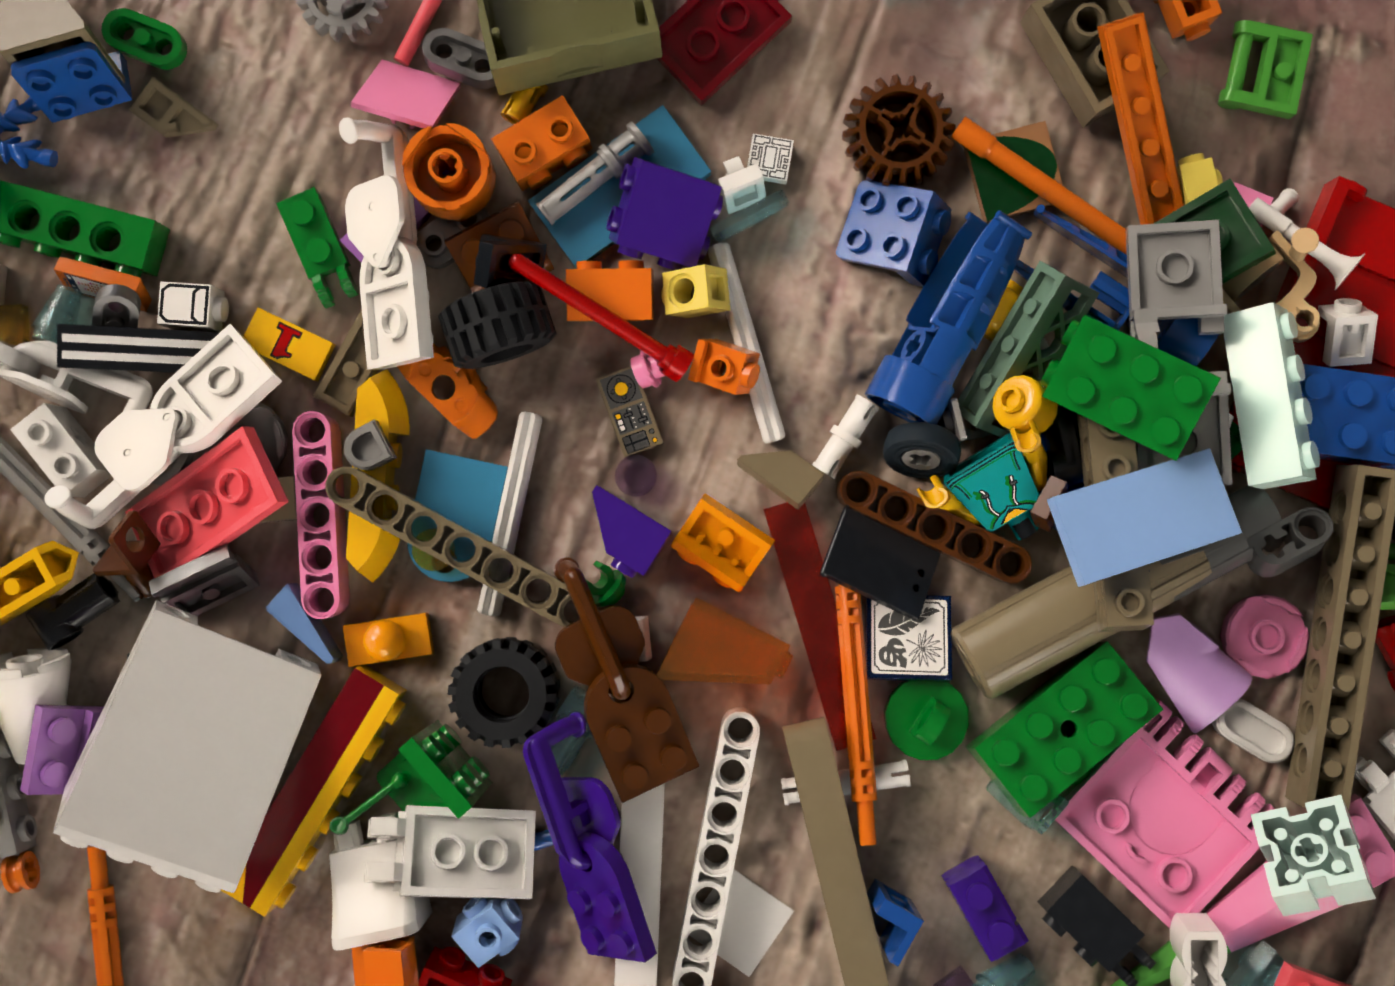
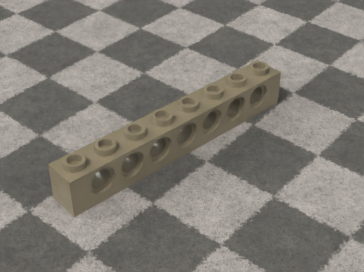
M1336 465L1328 514L1333 521V532L1323 547L1294 735V748L1291 755L1285 794L1286 798L1305 809V802L1337 795L1342 796L1348 811L1350 808L1395 517V470L1364 465Z

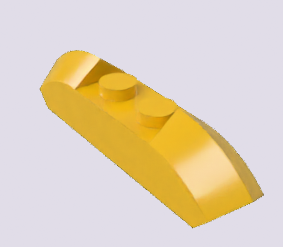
M385 369L368 378L357 388L355 429L374 419L379 422L397 458L375 470L361 471L400 492L399 486L394 485L395 468H400L402 463V444L397 443V436L410 435L409 415L400 387L391 373ZM352 474L350 498L354 497L359 490V482ZM390 495L378 497L374 504L376 515L385 520L392 519V510L398 509L396 499ZM349 511L346 559L356 571L373 583L389 565L397 550L400 538Z
M52 540L33 548L0 568V626L46 600L66 586L73 578L79 552Z

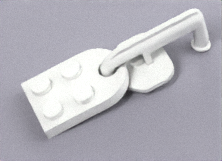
M349 117L343 118L339 123V132L346 143L353 144L357 139L380 142L382 147L384 175L353 187L347 196L345 204L348 238L364 256L360 269V294L367 370H385L434 358L426 267L422 253L416 245L417 229L414 196L407 187L402 166L403 153L409 142L408 137L400 127L368 120H353Z
M229 324L161 386L153 398L150 409L124 411L100 432L95 441L94 449L96 456L114 479L87 505L74 499L68 487L62 485L55 486L48 490L45 495L46 505L85 528L96 529L103 526L162 474L182 453L199 452L216 443L272 392L282 380L244 336Z
M0 341L1 378L71 410L86 414L89 408L76 396L67 392L73 378L128 399L123 412L147 409L152 399L153 388L149 381L125 370L57 367V344L54 342L31 341L20 343L12 348ZM41 364L58 370L56 378L53 379L42 374L40 379H37L36 376L42 367Z

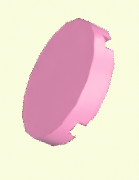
M1261 594L1246 597L1232 606L1223 620L1220 636L1223 651L1226 655L1251 674V676L1270 679L1281 676L1284 673H1289L1298 667L1307 652L1309 643L1308 627H1305L1304 621L1301 618L1303 616L1296 606L1284 598Z

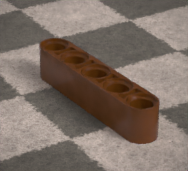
M853 471L843 476L837 484L836 495L840 504L844 507L847 506L996 581L1019 583L1025 580L1031 572V557L1022 547L946 510L928 508L921 498L864 471ZM851 479H859L867 487V495L861 502L852 501L846 494V486ZM891 497L900 499L904 504V515L897 521L889 519L885 514V503ZM930 515L936 516L942 523L941 534L935 539L928 538L923 532V522ZM968 534L976 536L980 544L978 553L973 557H967L961 549L962 540ZM1007 552L1012 553L1017 559V568L1009 576H1006L1001 571L999 564L1001 557Z

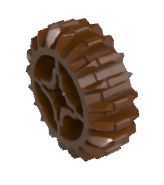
M896 74L892 76L890 86L888 87L886 82L880 77L875 81V91L870 87L864 86L860 92L862 100L852 99L849 108L853 113L845 114L843 123L849 129L843 131L842 140L853 143L846 148L845 154L847 157L859 156L853 166L855 171H860L865 166L870 169L866 176L867 181L872 182L876 174L883 176L881 181L883 186H888L892 178L896 179V185L906 186L907 177L915 186H919L923 182V174L933 178L938 172L936 165L944 166L947 162L948 157L945 152L951 151L955 144L947 136L954 133L956 124L946 122L953 113L952 108L944 107L939 109V105L944 99L943 93L936 94L934 97L928 95L932 87L930 82H926L922 89L916 88L915 84L917 81L913 75L909 77L906 85H901V78ZM888 104L907 105L900 112H891L885 108L882 111L878 110L879 107ZM918 113L924 117L929 126L930 142L924 138L926 134L919 130L916 125ZM905 119H908L901 139L896 138L892 146H889L896 126L901 127ZM866 122L874 127L872 131L877 133L882 140V147L878 153L873 149L867 138ZM898 152H906L912 156L916 153L921 156L908 162L889 160Z

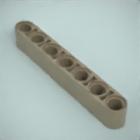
M339 467L328 475L325 483L326 493L335 504L562 627L577 622L567 620L564 617V607L572 599L565 583L558 580L555 576L359 469ZM347 473L355 476L359 482L358 493L350 499L341 497L336 491L337 479ZM390 495L396 499L398 511L394 518L385 520L376 515L374 504L378 497ZM420 516L431 517L437 525L436 535L429 540L418 539L412 531L414 520ZM458 537L469 538L475 545L474 555L468 560H457L450 552L451 543ZM497 558L509 560L513 567L512 574L504 581H496L488 574L489 564ZM534 579H543L549 584V594L541 601H533L526 596L527 585Z
M825 717L782 726L844 985L889 986Z

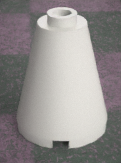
M47 647L27 649L28 655L14 658L12 652L0 655V727L12 756L18 764H25L35 705H67L72 659L70 658V653L65 648H58L52 651H48Z

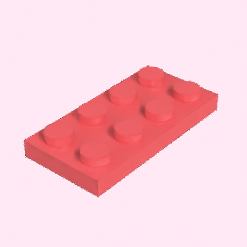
M242 426L129 508L125 513L137 511L161 544L148 561L150 570L154 578L214 549L229 544L289 501L255 428ZM132 527L137 540H140L137 530Z

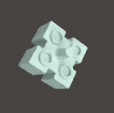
M1341 795L1305 802L1307 813L1295 816L1290 815L1287 807L1251 814L1259 848L1268 862L1263 864L1271 895L1283 917L1320 910L1317 901L1319 898L1334 896L1338 906L1376 899L1365 862L1359 851L1360 845L1351 816Z

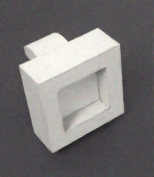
M739 156L723 162L727 174L719 178L718 182L719 186H722L721 195L723 196V203L728 215L767 199L764 178L757 163L744 168Z

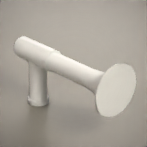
M1284 189L1271 205L1260 198H1256L1249 207L1258 222L1273 232L1278 230L1290 242L1295 231L1300 229V227L1293 223L1294 221L1283 215L1299 200V195L1294 189ZM1320 241L1317 248L1308 253L1332 273L1336 282L1334 290L1344 282L1365 256V253L1359 257L1346 256L1334 251Z

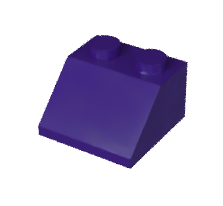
M596 485L592 495L606 553L614 557L610 565L630 578L635 577L637 572L643 576L646 575L671 536L672 531Z

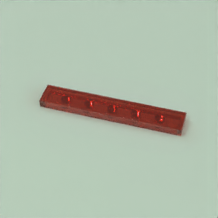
M786 502L763 509L771 538L775 540L773 545L835 750L839 751L848 747L836 603L828 578L822 577L819 574L823 560L806 504L804 503L797 510ZM871 722V727H872V740H875V739H877V738H876V735H875V732H874V728H873V725H872V722Z

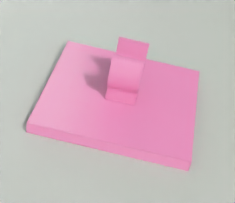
M382 59L351 101V107L389 118L393 124H396L397 121L409 124L410 129H414L415 126L419 128L435 127L459 91L461 83Z

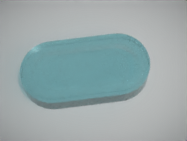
M779 190L709 228L715 242H723L788 207L790 202L784 190Z

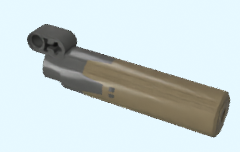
M1247 485L1228 495L1241 528V534L1148 564L1153 613L1246 563L1255 574L1261 577H1273L1313 557L1321 551L1332 535L1333 521L1324 510L1307 507L1282 519L1276 505L1264 489ZM1308 526L1316 531L1318 538L1308 539L1304 537L1298 527ZM1283 541L1285 543V546L1281 549L1277 557L1273 553L1265 555L1262 552L1263 549H1265L1267 552H1272L1275 549L1279 548L1282 545ZM1069 565L953 627L950 636L964 667L977 688L981 690L985 697L993 699L1119 631L1098 632L1094 583L1078 587Z

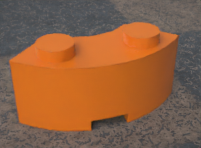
M406 936L352 948L355 986H419L415 936Z

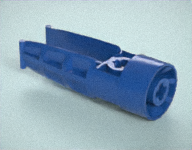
M1040 204L1036 207L1034 211L1036 218L1128 278L1127 255L1078 226L1046 211L1044 205ZM1018 259L1014 271L1028 281L1034 269ZM1100 271L1091 283L1090 288L1099 292L1097 300L1119 313L1120 316L1116 321H1113L1093 307L1090 308L1087 315L1117 330L1126 322L1130 330L1128 288ZM1070 293L1063 304V309L1066 311L1071 310L1078 297ZM1198 318L1158 320L1160 328L1158 349L1195 366L1201 362L1219 336V334L1198 335Z
M1000 210L996 212L995 217L989 224L971 212L966 214L965 219L967 221L947 247L908 313L906 321L909 324L892 355L884 356L865 392V396L870 401L907 422H925L935 425L939 423L949 404V400L955 392L952 385L971 349L976 351L1013 274L1024 241L1032 236L1031 231Z

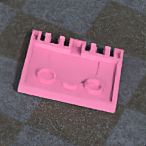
M1156 699L1163 710L1092 768L1090 774L1049 815L1170 929L1175 913H1200L1256 853L1259 845L1251 814L1275 808L1271 804H1265L1266 800L1258 792H1255L1244 799L1233 814L1227 807L1242 792L1246 781L1239 774L1232 775L1229 778L1233 771L1232 767L1211 747H1206L1199 752L1204 741L1197 734L1186 738L1172 756L1165 748L1181 732L1184 722L1177 716L1172 718V711L1160 699Z

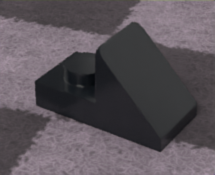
M483 234L480 238L475 261L474 284L488 288L516 281L532 282L511 269L509 259L514 254H521L544 268L547 244Z

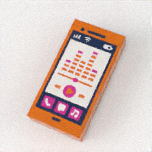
M59 257L54 268L67 291L95 298L100 288L110 284H119L131 288L138 294L141 300V311L147 312L152 301L141 277L66 257Z

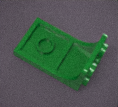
M1083 315L1081 321L1073 319L1061 341V344L1067 346V349L1061 360L1056 359L1050 362L1040 384L1047 387L1042 397L1177 461L1221 377L1121 332L1092 316Z
M436 720L398 749L400 753L384 766L376 776L377 782L384 788L391 782L394 774L401 772L407 775L408 783L406 787L395 789L388 794L402 811H405L407 805L448 807L458 819L473 807L493 783L488 777L490 773L485 765L477 757H470L461 747L462 741L457 733L449 725H442L439 720Z

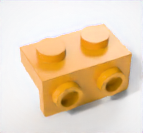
M705 493L670 546L677 551L684 561L689 564L698 565L712 574L713 579L721 586L741 592L775 540Z

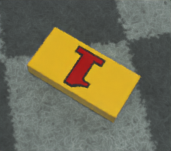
M257 307L244 334V338L258 354L317 382L336 344Z

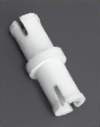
M857 394L839 425H833L829 431L832 433V436L812 465L835 479L836 474L852 449H858L862 443L859 438L880 408Z

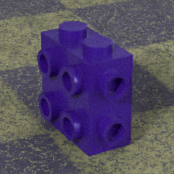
M634 157L632 165L626 164L620 178L619 189L624 191L619 207L613 206L608 216L606 230L611 231L609 239L619 245L617 252L642 260L644 253L659 257L658 265L671 270L682 269L683 265L688 267L697 266L698 260L705 258L709 248L710 237L707 236L711 220H716L722 209L723 196L720 195L722 186Z

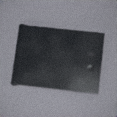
M846 506L841 513L819 574L916 621L920 617L941 553Z

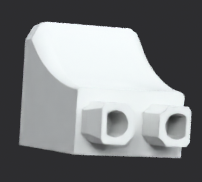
M398 811L382 814L376 817L398 818ZM360 820L352 821L345 834H334L335 849L329 854L332 883L331 939L332 947L336 951L412 935L422 928L433 912L429 897L399 896L400 892H393V883H364L365 864L367 862H395L397 838L363 840Z

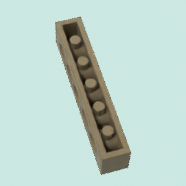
M1077 413L1084 487L1138 471L1136 442ZM1148 564L1093 582L1098 632L1144 630L1154 625Z

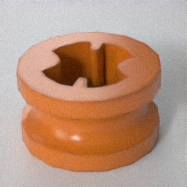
M24 851L19 856L13 855L2 860L0 867L1 880L4 888L9 893H17L22 888L30 890L37 887L40 880V866L36 855L32 851Z

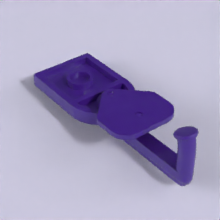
M573 712L568 717L562 718L531 735L523 745L524 760L555 851L559 855V868L567 891V900L574 911L581 932L580 938L587 953L646 963L657 952L630 871L623 857L613 846L621 826V819L613 795L609 788L597 778L561 777L551 749L552 746L567 737L573 736L578 738L585 733L586 721L584 716L580 712Z

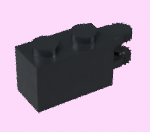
M1073 866L1037 901L1047 912L1042 919L1060 937L1068 932L1078 942L1073 949L1091 967L1099 962L1109 973L1113 971L1128 986H1135L1138 983L1135 976L1125 966H1121L1119 962L1131 951L1133 957L1142 966L1151 969L1156 964L1137 944L1145 934Z

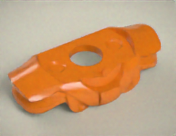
M433 343L434 358L397 366L405 379L453 426L470 438H478L495 423L498 417V410L496 404L485 393L488 387L481 381L476 369L455 367L450 351L445 346L438 347ZM441 375L449 376L455 383V392L447 400L439 399L433 392V382Z

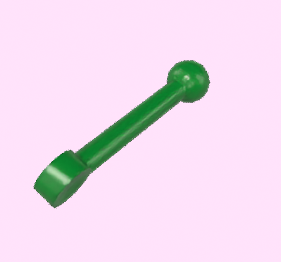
M401 772L394 774L388 785L345 817L333 818L330 822V830L336 835L345 834L352 821L395 789L405 788L408 783L407 775Z

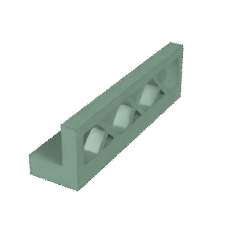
M1039 261L958 399L962 417L973 426L996 436L1003 437L1010 433V429L993 423L995 417L992 404L998 387L1005 380L1013 376H1019L1030 368L1033 371L1031 378L1041 382L1050 362L1056 359L1060 360L1067 346L1061 344V341L1073 319L1081 321L1083 315H1087L1099 292L1065 275L1054 267ZM1072 289L1081 293L1074 307L1063 313V304ZM1054 330L1055 338L1050 347L1041 350L1040 342L1043 337Z

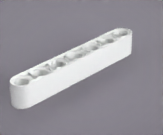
M735 707L728 710L721 721L673 968L672 986H685L680 978L688 972H695L703 978V981L698 986L712 985L760 736V726L755 714L744 707ZM736 718H745L752 723V730L747 737L735 738L728 731L729 724ZM728 760H737L744 766L742 775L735 780L725 778L720 772L721 766ZM728 802L735 807L736 812L730 820L720 821L713 816V808L718 803ZM719 844L727 850L728 854L723 861L711 862L705 857V850L711 845ZM704 887H712L720 895L714 903L704 904L697 899V892ZM702 929L711 935V939L707 944L697 946L689 940L688 936L692 931Z

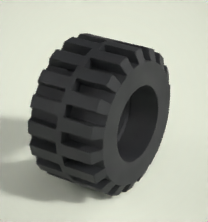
M529 281L509 282L473 292L452 302L438 315L454 366L457 368L476 369L510 361L542 348L557 335L542 288Z
M517 637L492 639L466 653L460 659L461 663L459 666L454 668L451 677H454L453 682L448 685V695H452V702L448 705L450 712H456L459 718L455 723L460 729L465 727L470 732L468 737L473 741L479 738L485 741L484 746L493 748L495 745H502V748H511L514 744L520 743L521 745L525 743L531 735L542 730L552 718L560 698L558 697L560 679L557 680L555 672L557 669L554 663L550 664L546 658L548 654L542 649L538 650L533 646L534 643L528 640H517ZM502 666L512 668L525 679L529 689V700L525 708L518 714L512 716L498 714L491 710L484 701L482 695L483 679L494 668Z

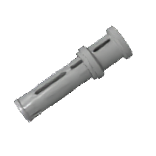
M632 121L626 125L627 130L609 145L602 144L598 147L599 150L596 151L598 156L569 177L543 200L535 204L551 225L613 176L616 179L621 178L626 164L632 165L634 157L641 158L645 154L650 156L654 153L649 141ZM634 144V146L630 148L627 152H625L622 156L618 155L629 145ZM604 165L606 166V168L603 171H601L599 174H596L597 170H599ZM587 178L591 179L580 189H578L575 193L569 196L566 200L561 201V199L564 196H566L569 192H571L574 188L580 185Z

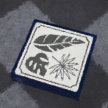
M927 595L920 617L916 621L865 597L867 679L952 681L951 596Z

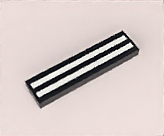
M59 323L57 324V367L176 373L220 332Z

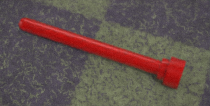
M514 254L510 257L509 266L511 269L657 360V366L662 368L661 373L674 382H678L686 373L694 358V353L681 345L677 347L671 344L668 346L663 345L525 256Z

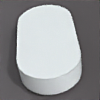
M1238 699L1227 711L1212 722L1214 730L1220 736L1265 762H1282L1293 751L1294 737L1291 730L1282 722L1245 700Z

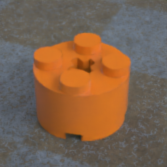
M446 123V125L423 128L408 142L402 160L405 182L410 192L426 211L441 219L462 222L486 206L494 192L496 172L490 156L475 133L462 125ZM446 168L450 171L457 170L453 176L447 175L444 177L442 174Z

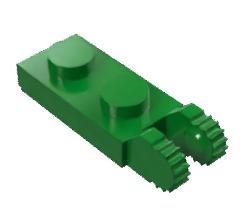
M312 187L276 203L308 279L312 281L323 306L327 309L335 305L334 295L325 279L326 276L337 272L344 293L349 298L359 295L348 268L351 264L319 191Z

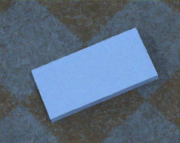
M1210 448L1179 457L1177 461L1163 462L1047 499L1078 587L1242 533Z

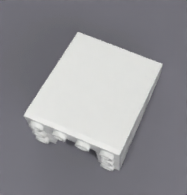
M156 600L64 788L53 833L60 835V839L73 847L86 848L90 845L105 850L106 854L116 861L132 863L135 860L150 865L151 869L161 876L176 878L180 875L195 880V884L206 891L218 893L222 889L234 893L321 678L318 664L278 649L274 656L198 625V616Z

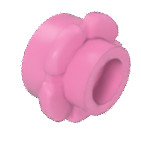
M640 350V355L632 357L630 360L635 379L643 389L650 386L657 388L661 385V377L665 376L661 373L662 368L657 366V360Z

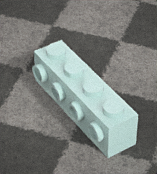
M1274 302L1226 314L1224 316L1225 331L1223 334L1248 486L1268 489L1317 480L1315 468L1320 465V456L1315 442L1310 441L1307 424L1312 423V410L1307 398L1302 397L1300 381L1305 379V369L1301 357L1298 354L1295 355L1293 338L1298 336V329L1294 315Z

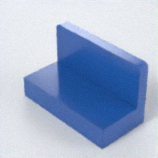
M874 879L867 891V895L876 914L889 921L879 940L889 962L898 967L924 920L910 898Z

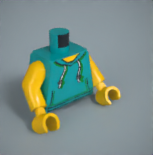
M1029 420L1031 428L1028 432L1019 434L1012 427L1010 428V433L960 462L953 473L944 476L946 487H944L937 475L931 476L930 479L935 486L933 489L923 491L920 487L917 488V492L925 506L946 510L977 526L983 525L989 532L1007 523L1018 540H1023L1034 534L1039 527L1034 525L1029 510L1033 508L1040 496V491L1047 483L1048 460L1035 421Z

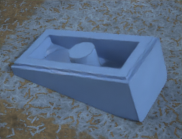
M286 584L266 606V611L326 664L340 661L343 658V654L322 620L312 618L304 611L299 584Z

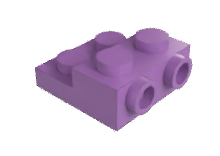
M35 705L20 788L21 792L26 795L63 794L64 788L104 706Z

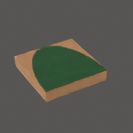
M1046 121L993 134L1000 143L1063 185ZM963 146L984 222L989 224L999 210L1011 218L1034 212L1040 204L1044 205L1045 208L1053 207L1052 204L986 159L979 158Z

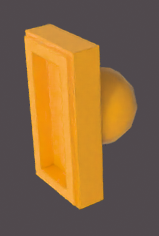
M428 612L343 625L348 667L434 654Z

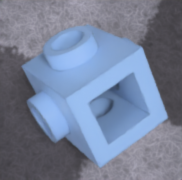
M472 898L463 907L462 913L457 915L451 937L479 968L497 954L504 956L515 948L520 940L523 921L522 911L514 899Z

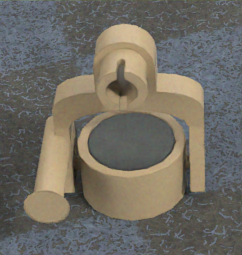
M1300 228L1292 235L1291 246L1277 230L1269 238L1276 254L1223 283V304H1227V314L1241 311L1235 302L1258 286L1285 261L1297 272L1298 279L1292 290L1276 304L1291 312L1295 320L1296 318H1303L1307 321L1308 326L1305 327L1297 323L1298 336L1293 338V342H1305L1312 338L1320 325L1319 312L1304 300L1313 289L1317 280L1315 271L1304 259L1308 253L1317 248L1319 236L1311 228Z

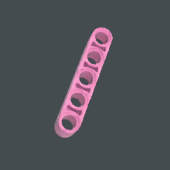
M307 411L296 418L292 429L301 603L307 615L315 619H326L342 614L348 607L350 599L348 560L346 559L345 508L329 499L325 488L328 475L333 470L343 467L341 431L337 421L329 415L316 411ZM321 420L325 427V434L318 442H312L309 436V429L313 423ZM322 462L327 468V477L321 484L317 485L312 480L311 471L317 463ZM341 475L336 482V491L344 498L343 475ZM320 504L326 505L330 513L328 522L322 527L318 526L313 518L314 510ZM322 546H326L332 555L331 563L325 569L317 564L315 558L316 552ZM323 588L329 589L334 596V604L328 611L322 609L318 603V594Z

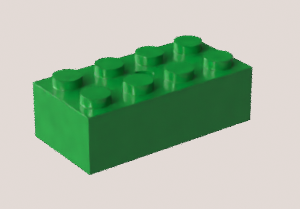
M1103 641L1085 649L965 747L1020 815L1031 818L1159 714L1163 708L1110 643ZM1064 721H1067L1069 724V732L1066 737L1063 736L1060 730L1061 724Z

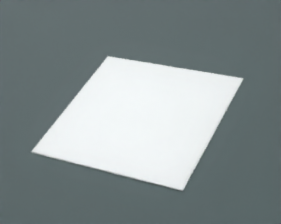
M734 869L717 955L750 977L794 910ZM713 888L703 903H714L719 898V892ZM697 929L689 934V936L702 945L707 944L711 939V935L702 929Z

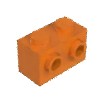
M563 95L491 138L496 150L522 191L529 187L531 190H535L544 186L552 179V173L565 165L567 168H572L580 164L588 157L587 152L592 149L588 134Z
M577 261L576 269H566L567 284L626 321H654V270L652 268H644V261H618L619 268L602 269V261ZM566 304L567 321H593Z

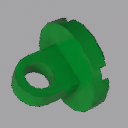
M934 676L914 677L901 682L889 695L884 708L885 728L891 742L905 755L918 760H938L953 753L963 742L969 726L968 707L962 694L949 682Z

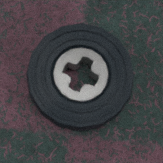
M909 422L897 425L888 432L884 443L883 456L889 467L905 476L930 479L931 476L937 475L941 478L956 470L960 461L961 445L958 437L946 428L925 422Z

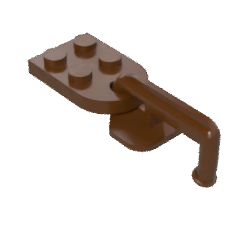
M569 557L558 560L554 567L555 576L558 580L565 583L580 620L564 627L559 632L555 640V650L566 676L575 682L589 686L584 700L585 719L621 802L624 803L700 766L665 684L653 671L638 665L645 647V639L635 616L630 610L622 606H611L599 611L578 563Z

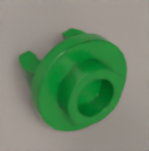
M595 561L593 565L601 573L600 580L595 584L586 580L597 607L614 605L625 593L626 576L619 570H612L604 563Z

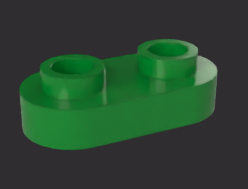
M126 8L111 11L102 22L101 31L104 40L113 49L120 51L126 56L163 70H171L178 67L186 58L187 43L184 37L174 27ZM134 29L133 36L128 40H124L125 32ZM172 44L170 53L162 55L163 47Z

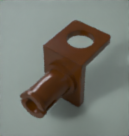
M128 511L109 536L108 540L111 545L92 571L96 576L123 575L137 594H139L140 599H143V597L148 599L153 597L149 581L154 579L148 561L161 544L137 511ZM131 527L137 530L140 540L126 541V534Z

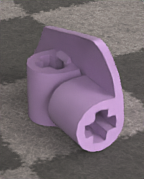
M1179 613L1155 617L1154 625L1150 626L1146 661L1191 732L1198 733L1227 711L1248 690L1252 676L1220 650V646L1191 621L1186 620Z

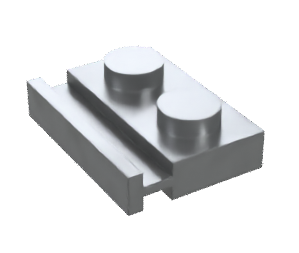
M227 544L149 581L153 597L158 596L161 598V602L196 616L260 586L257 573L236 553H231L230 547Z

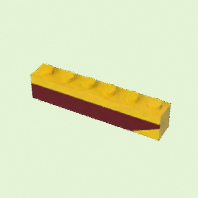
M367 665L354 668L267 812L235 892L231 893L222 889L221 891L264 917L277 906L281 909L284 908L297 887L291 883L299 870L305 872L319 851L313 847L321 833L327 835L331 831L329 828L331 820L340 816L341 813L335 810L343 796L349 799L360 784L362 776L357 773L365 759L371 762L381 749L384 740L379 736L387 723L393 726L405 709L406 703L401 701L407 691L405 688Z

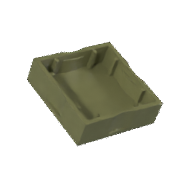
M477 0L479 8L478 18L490 70L499 95L662 57L660 30L652 0Z

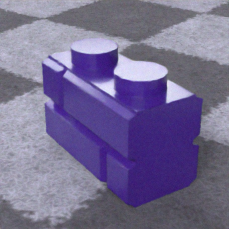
M978 855L967 859L941 875L981 948L991 962L1000 959L1029 941L1022 927L1016 921L1013 911L990 870Z

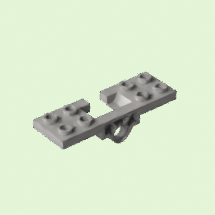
M1219 220L1128 225L1126 228L1130 336L1158 348V335L1160 333L1158 320L1198 318V335L1222 334L1225 331L1224 316L1227 314V304H1223ZM1215 371L1210 373L1221 377V380L1179 457L1210 448L1223 484L1231 485L1232 465L1228 406L1231 383H1227V371ZM1136 442L1138 470L1173 460Z

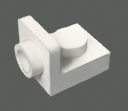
M1351 298L1336 299L1334 304L1319 305V315L1327 321L1322 361L1329 367L1372 364L1378 314L1363 306L1360 300Z

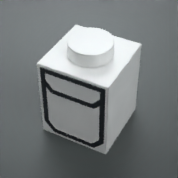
M160 281L157 324L175 330L221 332L222 322L227 321L229 314V303L227 298L224 297L225 292L209 284Z

